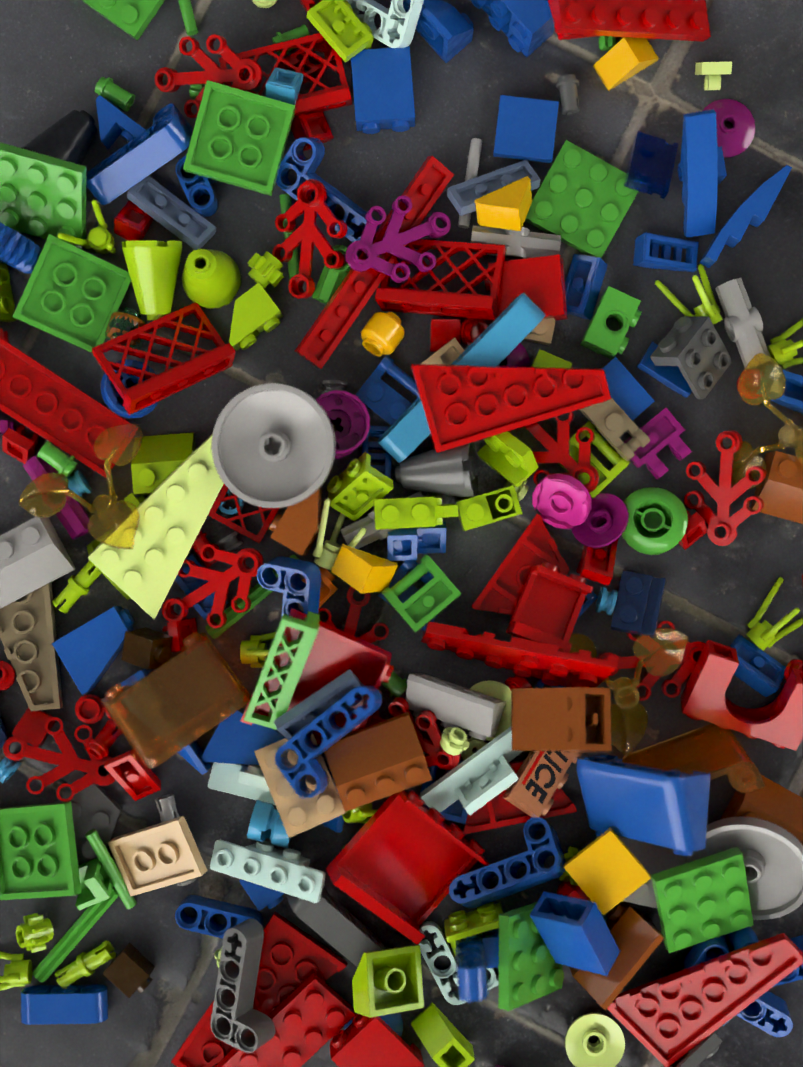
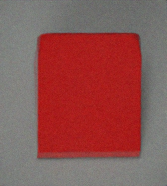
M323 111L298 115L291 124L295 140L302 137H315L320 139L322 143H326L334 138ZM306 143L303 151L311 149V145Z
M129 200L114 218V233L128 241H141L146 235L153 218Z
M431 319L430 352L438 351L453 338H456L460 344V319Z
M28 707L14 728L12 735L22 737L34 747H40L49 735L45 730V723L53 716L42 710L30 711ZM53 721V722H51V723L49 724L48 728H49L50 731H51V729H52V727H53L55 721Z

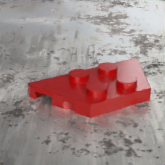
M535 514L471 605L472 608L513 615L532 566L542 565V562L557 566L559 568L558 573L565 576L568 574L570 569L539 514Z
M525 759L509 762L516 774ZM556 788L551 797L554 802L546 815L541 814L540 817L544 819L577 812V809L562 788ZM504 790L482 808H479L471 815L468 814L463 830L465 834L524 823L532 817L502 798L506 792Z

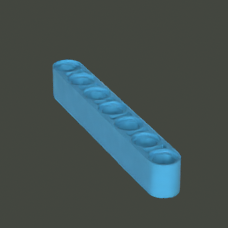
M525 293L520 294L451 365L498 366L542 321L545 313ZM420 397L377 441L398 463L406 459L430 434Z

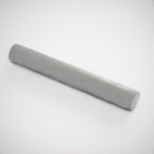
M471 139L465 181L477 177L483 142L481 139ZM471 213L463 216L459 214L458 227L469 228Z

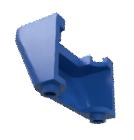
M610 754L577 757L576 771L589 827L595 830L596 835H602L611 827L618 836L672 848L674 854L682 856H692L693 851L705 849L710 773L693 771V774L687 775L676 769L661 770L622 762V759H618V756Z

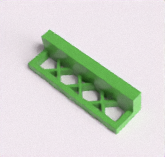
M308 611L304 621L282 615L244 715L245 721L277 730L274 720L285 714L319 630V614ZM286 626L300 630L297 640L288 643L283 634ZM287 652L290 657L288 664L278 668L274 657ZM277 677L280 682L279 687L276 691L269 693L264 683ZM266 702L269 704V717L254 713L256 706Z

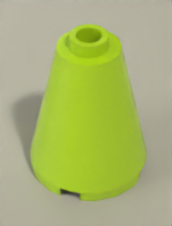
M122 241V250L140 314H147V320H156L165 316V314L171 313L183 248L182 241Z
M197 249L187 257L182 273V284L185 293L194 303L196 302L199 306L207 309L221 308L229 304L240 289L241 273L236 262L228 254L219 250Z

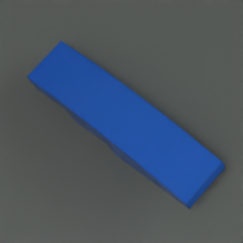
M712 109L687 113L683 117L680 168L683 173L682 202L685 206L683 232L686 238L715 233L718 149L716 112Z
M786 165L765 181L738 207L715 235L699 264L710 268L717 261L725 244L733 248L741 241L749 224L757 228L766 219L792 167Z

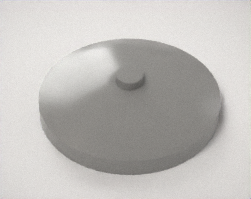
M261 384L239 393L224 407L213 430L212 456L221 480L237 497L259 507L281 508L306 500L326 481L335 460V433L331 420L323 407L304 391L284 384Z
M730 817L717 820L707 825L705 849L693 851L692 856H687L686 863L738 847L743 853L753 920H768L782 917L791 913L803 903V845L790 832L774 823L751 817Z

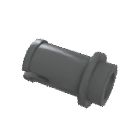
M574 74L560 76L556 88L560 90L562 115L568 116L580 113L581 109L579 107L577 86L580 85L579 80L576 79Z

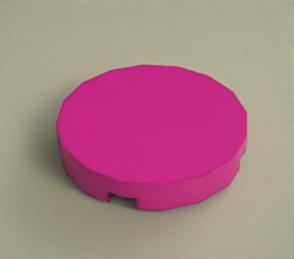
M559 473L547 475L539 481L532 494L534 509L538 510L544 522L556 528L571 529L576 525H581L592 509V499L587 488L579 480L569 475Z

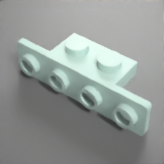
M512 726L422 791L420 796L429 808L434 807L439 812H442L459 799L464 809L471 815L519 780L509 764L512 759L523 752L512 750Z
M213 762L208 782L209 789L275 805L260 765L245 766Z
M221 839L216 840L210 862L211 870L313 903L320 901L326 875L323 871L309 867L310 859L302 857L300 851L294 849L279 850L274 848V845H271V842L257 841L255 844L243 847Z

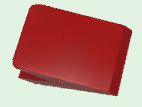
M618 539L604 547L592 548L584 546L577 567V573L580 574V577L609 586L613 578Z
M144 746L127 751L104 762L106 770L134 801L161 790V780L146 764V748Z

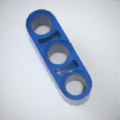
M198 895L185 897L175 912L176 923L181 928L222 939L229 928L246 919H255L262 927L264 923L262 914L255 909ZM184 908H195L198 916L195 918L188 917L184 912ZM213 915H224L227 923L223 925L217 924L213 919Z
M35 985L21 990V1022L23 1024H95L108 1019V987L105 985H69L65 989L60 985Z

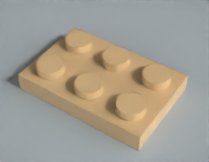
M312 732L311 740L316 746H318ZM285 738L256 750L254 753L288 838H291L346 814L322 754L316 759L328 776L329 783L325 791L312 798L300 797L294 791L275 763L277 750L288 741ZM290 749L288 751V760L296 765L298 755L294 750ZM310 774L306 777L307 787L315 790L317 786L316 779Z
M184 816L114 837L107 842L130 896L197 878L208 871Z

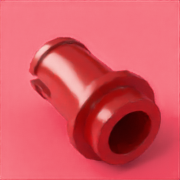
M200 530L191 548L202 560L200 557L201 547L211 543L205 537L208 534L206 532L203 534ZM210 547L206 550V555L209 558L214 556V551ZM204 560L202 561L204 562L206 567L209 568L217 560L212 562H205Z
M108 720L95 739L88 741V753L99 760L107 757L110 747L119 735L123 733V728L120 726L118 729H115L119 724Z

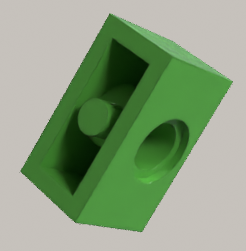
M608 286L600 299L580 345L611 360L617 353L622 354L629 341V338L625 336L629 326L634 328L642 311L638 310L641 300ZM607 318H615L619 322L620 328L618 331L608 329L606 326Z

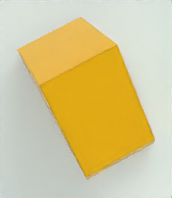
M623 37L593 67L609 91L652 65L659 58L646 38Z
M526 176L476 199L475 207L478 224L485 227L521 231L532 204L530 178Z
M342 544L331 572L360 593L382 592L386 587H389L398 564Z

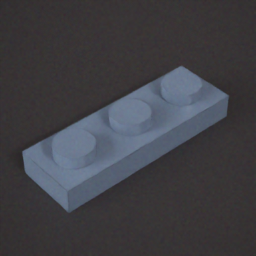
M523 160L448 187L447 197L460 216L476 211L475 200L526 176L531 180V190L539 188L540 178L529 162Z
M150 176L134 185L127 193L128 200L194 250L201 249L216 233L217 227Z
M349 669L274 720L275 726L287 740H290L351 690L364 685Z

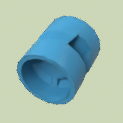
M257 800L251 816L247 839L259 842L270 839L271 845L288 849L291 838H288L278 810L274 809L271 803Z

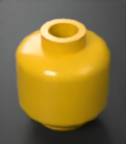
M376 312L371 316L361 331L362 345L369 353L381 357L382 355H390L394 352L405 335L399 316L393 312Z

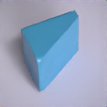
M274 68L266 82V97L295 105L303 81V74Z

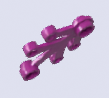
M402 195L392 203L393 212L382 241L372 244L377 226L386 219L385 210L380 206H373L366 213L367 222L360 241L351 243L346 250V262L355 271L363 272L372 268L390 276L396 283H401L408 279L410 269L405 263L393 265L377 257L387 252L416 265L422 272H428L436 265L435 256L430 252L420 254L403 245L428 235L432 238L443 237L451 228L450 219L445 213L435 212L426 219L424 224L398 234L404 216L412 209L410 198ZM398 201L405 203L406 210H401L398 207ZM372 212H377L380 215L379 221H375L372 218ZM436 219H440L443 222V228H439L436 225ZM357 251H363L366 259L360 260L357 256ZM423 257L430 261L429 267L423 265ZM396 268L403 270V278L397 276Z

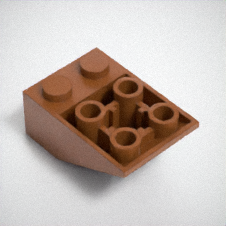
M323 485L306 500L288 506L283 515L277 514L269 530L273 531L270 538L302 556H307L318 537L322 514Z
M610 688L512 689V750L587 753L611 751Z

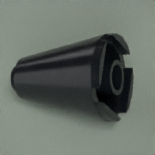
M73 110L24 145L22 149L81 165L97 131L94 125L95 120L84 110L80 112Z

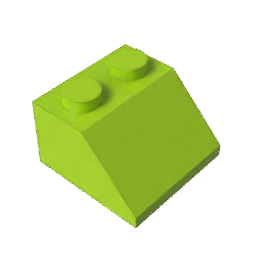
M195 433L135 437L131 461L133 494L139 496L150 495L196 450Z
M420 945L363 953L352 979L355 1013L371 1018L424 1008Z

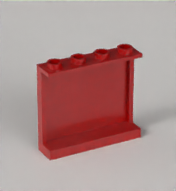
M291 609L288 616L304 621L306 614ZM319 621L318 633L287 711L349 669L364 686H373L378 690L381 682L387 683L393 672L394 666L390 665L392 653ZM286 626L283 634L288 643L297 640L300 630ZM287 652L274 657L278 668L286 666L290 659ZM277 677L264 683L269 693L276 691L280 684ZM366 694L361 702L352 707L357 709L358 707L368 705L369 695ZM249 699L240 721L252 726L251 722L244 720V715L250 702ZM266 702L256 706L254 713L269 717V704ZM343 712L335 716V722L339 727L343 728L347 722ZM368 718L349 733L365 728ZM314 730L313 735L318 745H321L322 735L317 730Z
M403 790L391 795L325 869L335 886L418 945L425 937L420 925L449 894L451 882L458 876L466 874L477 861L484 866H488L489 862L483 856L485 849L472 838L470 841H467L464 838L465 833L454 823L447 825L443 822L445 820L444 816L434 807L428 810L423 806L425 802L419 795L412 790L409 793Z

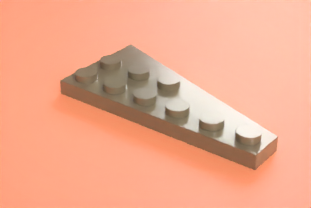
M52 582L0 609V638L5 648L4 652L7 659L12 663L17 675V682L30 711L60 709L63 707L59 655L52 645L57 640L55 612L52 603Z

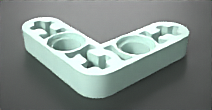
M346 0L351 5L353 13L358 19L370 27L375 39L391 48H405L411 44L424 0H410L411 5L408 12L403 7V0H392L389 9L374 0ZM358 9H359L360 11H365V13H364V14H359ZM377 13L381 17L379 29L374 24V18Z
M432 921L423 922L420 925L423 932L428 930L429 933H436L434 935V943L437 948L432 951V946L427 939L421 941L418 945H420L421 954L444 998L452 1005H460L467 1002L460 1000L459 995H456L455 992L449 993L451 991V984L448 977L455 971L457 972L456 958L442 930ZM444 955L451 960L449 968L439 970L434 966V961L438 956ZM494 968L487 969L491 973V977L487 981L488 990L499 985V975L496 976ZM457 973L453 974V980L458 986Z

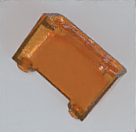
M194 632L182 640L184 645L181 647L179 654L131 686H122L120 683L112 686L104 693L106 697L100 700L139 760L147 768H154L250 701L251 696L206 633L202 632L199 634Z
M713 723L629 753L622 758V762L661 770L676 769L687 775L693 774V771L710 773V780L727 774L732 787L743 793L765 787L760 771L730 729H721Z

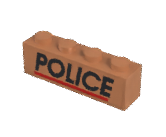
M530 751L516 774L519 780L506 790L502 798L532 818L540 817L541 814L546 815L554 802L551 799L556 788L561 789L569 777L566 771L571 763L575 764L577 762V757H581L583 752Z

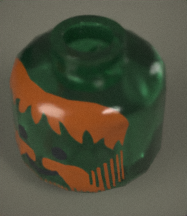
M125 307L123 312L116 311L112 313L105 333L106 339L108 341L147 324V322L141 319L142 314L139 311ZM137 338L131 341L130 347L139 350L142 348L144 340Z

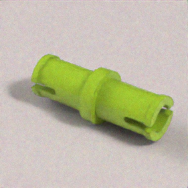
M90 560L76 576L72 575L68 579L69 584L52 600L53 605L58 607L66 599V602L58 609L61 612L68 613L69 609L82 595L85 596L89 593V587L102 574L97 568L92 571L95 565Z
M106 940L88 953L82 952L77 955L75 961L55 972V977L62 976L56 979L57 983L65 989L83 976L89 977L94 974L96 968L116 957V952L110 953L115 950L113 945Z

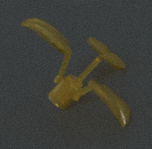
M763 353L756 354L741 373L738 391L742 400L749 405L757 406L764 402L765 406L781 419L785 425L778 433L780 442L777 444L761 446L753 450L749 442L743 441L741 449L734 453L732 487L745 477L746 471L750 467L761 466L766 471L765 461L758 455L761 452L776 449L783 450L786 447L796 449L797 459L803 464V426L793 424L792 419H788L770 402V400L778 399L784 394L786 386L785 375L779 364L772 357ZM752 470V479H760L761 475L758 470ZM753 485V486H752L750 489H748V490H751V489L755 488L757 485Z
M139 424L114 426L102 432L95 441L94 452L96 456L101 460H106L104 467L109 495H98L94 499L93 504H90L72 490H66L69 481L65 475L47 473L37 477L26 486L19 498V506L35 517H50L64 507L66 496L72 497L85 506L90 513H95L88 523L89 532L94 539L111 547L133 549L140 518L139 512L131 502L116 501L118 496L114 489L111 464L124 466L136 457L142 443L143 433Z
M656 628L655 638L641 634L633 645L634 654L641 660L636 666L634 678L631 680L622 677L613 682L607 677L604 680L608 688L612 690L616 704H611V744L625 756H628L640 743L648 725V714L643 705L639 703L640 696L636 688L640 684L639 678L642 667L645 665L646 670L655 676H666L674 672L681 664L688 642L687 635L671 628ZM572 633L569 643L572 644L570 652H579L580 649L591 651L592 658H596L597 650L593 641L583 634Z

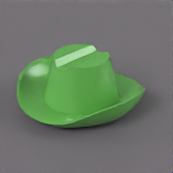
M647 487L634 491L624 500L628 509L629 519L622 537L634 550L648 555L661 554L674 548L684 537L688 526L687 510L682 501L672 492L662 488Z

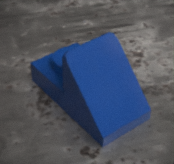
M99 95L96 98L100 138L106 149L113 145L119 135L129 143L145 131L143 127Z

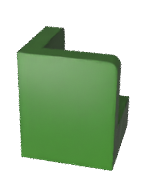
M96 858L79 865L81 893L78 894L75 905L78 910L109 899L113 884L99 859Z

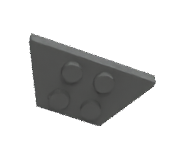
M77 770L71 772L67 783L72 784L86 775V773ZM95 783L75 794L74 798L69 801L72 805L78 866L97 858L85 836L89 830L96 829L107 850H109L107 842L113 838L123 809L113 798L106 795L105 790ZM69 787L65 788L62 798L67 799L71 796L72 791Z

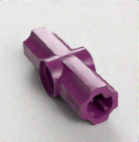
M37 455L27 460L23 465L24 469L41 492L44 503L51 507L70 537L76 540L91 531L96 526L80 501L72 494L63 476L58 475L59 471L43 459L37 457ZM62 488L65 492V498L61 503L57 504L54 500V493L57 489Z

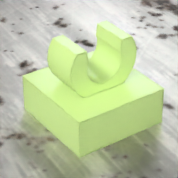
M698 62L695 64V75H705L704 90H720L721 75L731 74L732 62Z

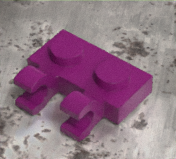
M667 408L640 428L649 437L650 442L644 448L640 446L634 452L635 456L630 460L637 469L645 463L650 473L657 480L669 471L665 464L656 456L666 445L669 446L678 461H681L692 452L679 437L685 429ZM630 436L624 443L626 444L632 437Z

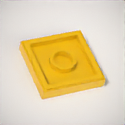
M611 827L568 860L563 866L588 898L596 903L603 915L651 879L650 873Z

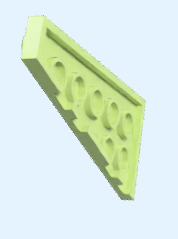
M213 433L88 555V559L154 620L224 484L213 461Z

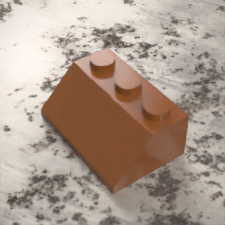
M779 451L766 453L762 465L766 471V478L763 482L757 484L754 494L761 497L764 502V507L760 513L803 524V458ZM755 500L752 501V510L758 509V503Z
M408 712L348 733L324 752L345 812L432 780Z
M748 768L721 819L730 817L762 819L787 830L803 845V798Z
M625 901L617 904L609 911L606 921L620 950L608 975L604 976L569 967L576 981L605 1010L664 939L651 919L634 905Z

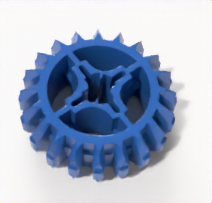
M0 223V261L25 274L32 273L41 254V247L7 225Z

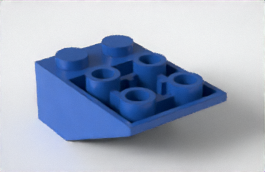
M470 0L476 8H482L487 13L492 26L498 31L502 30L508 37L511 47L518 53L521 51L526 58L553 35L555 27L548 0Z

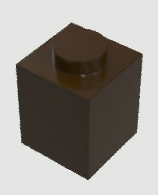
M147 627L125 631L122 660L147 670L168 666L173 637Z
M129 942L108 965L103 975L130 998L136 990L141 994L152 982L153 979L150 975L155 966Z

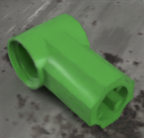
M344 245L332 247L333 250L340 251L343 255H345L347 247ZM334 254V255L332 256V258H331L332 264H333V261H334V259H335V257H336L335 254ZM346 264L339 269H330L324 265L312 298L327 305L351 270V267Z

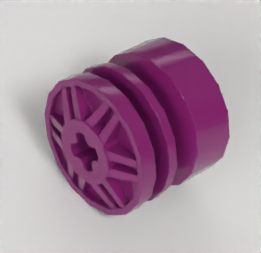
M332 390L321 394L316 401L323 407L331 423L335 421L339 424L337 426L338 431L334 433L336 439L335 459H340L351 454L365 441L370 429V416L365 404L356 395L339 390Z

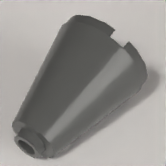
M471 442L436 453L434 448L407 457L395 468L397 483H402L404 489L465 498L477 496L478 475H475L477 457L474 443Z

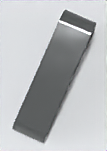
M323 884L320 901L317 903L287 894L290 907L294 913L356 967H358L363 953L389 949L375 933L328 894L325 884Z
M252 918L229 928L224 934L211 1016V1030L214 1036L245 1053L256 1051L275 1035V1025L271 1018L253 1009L264 930L262 925Z

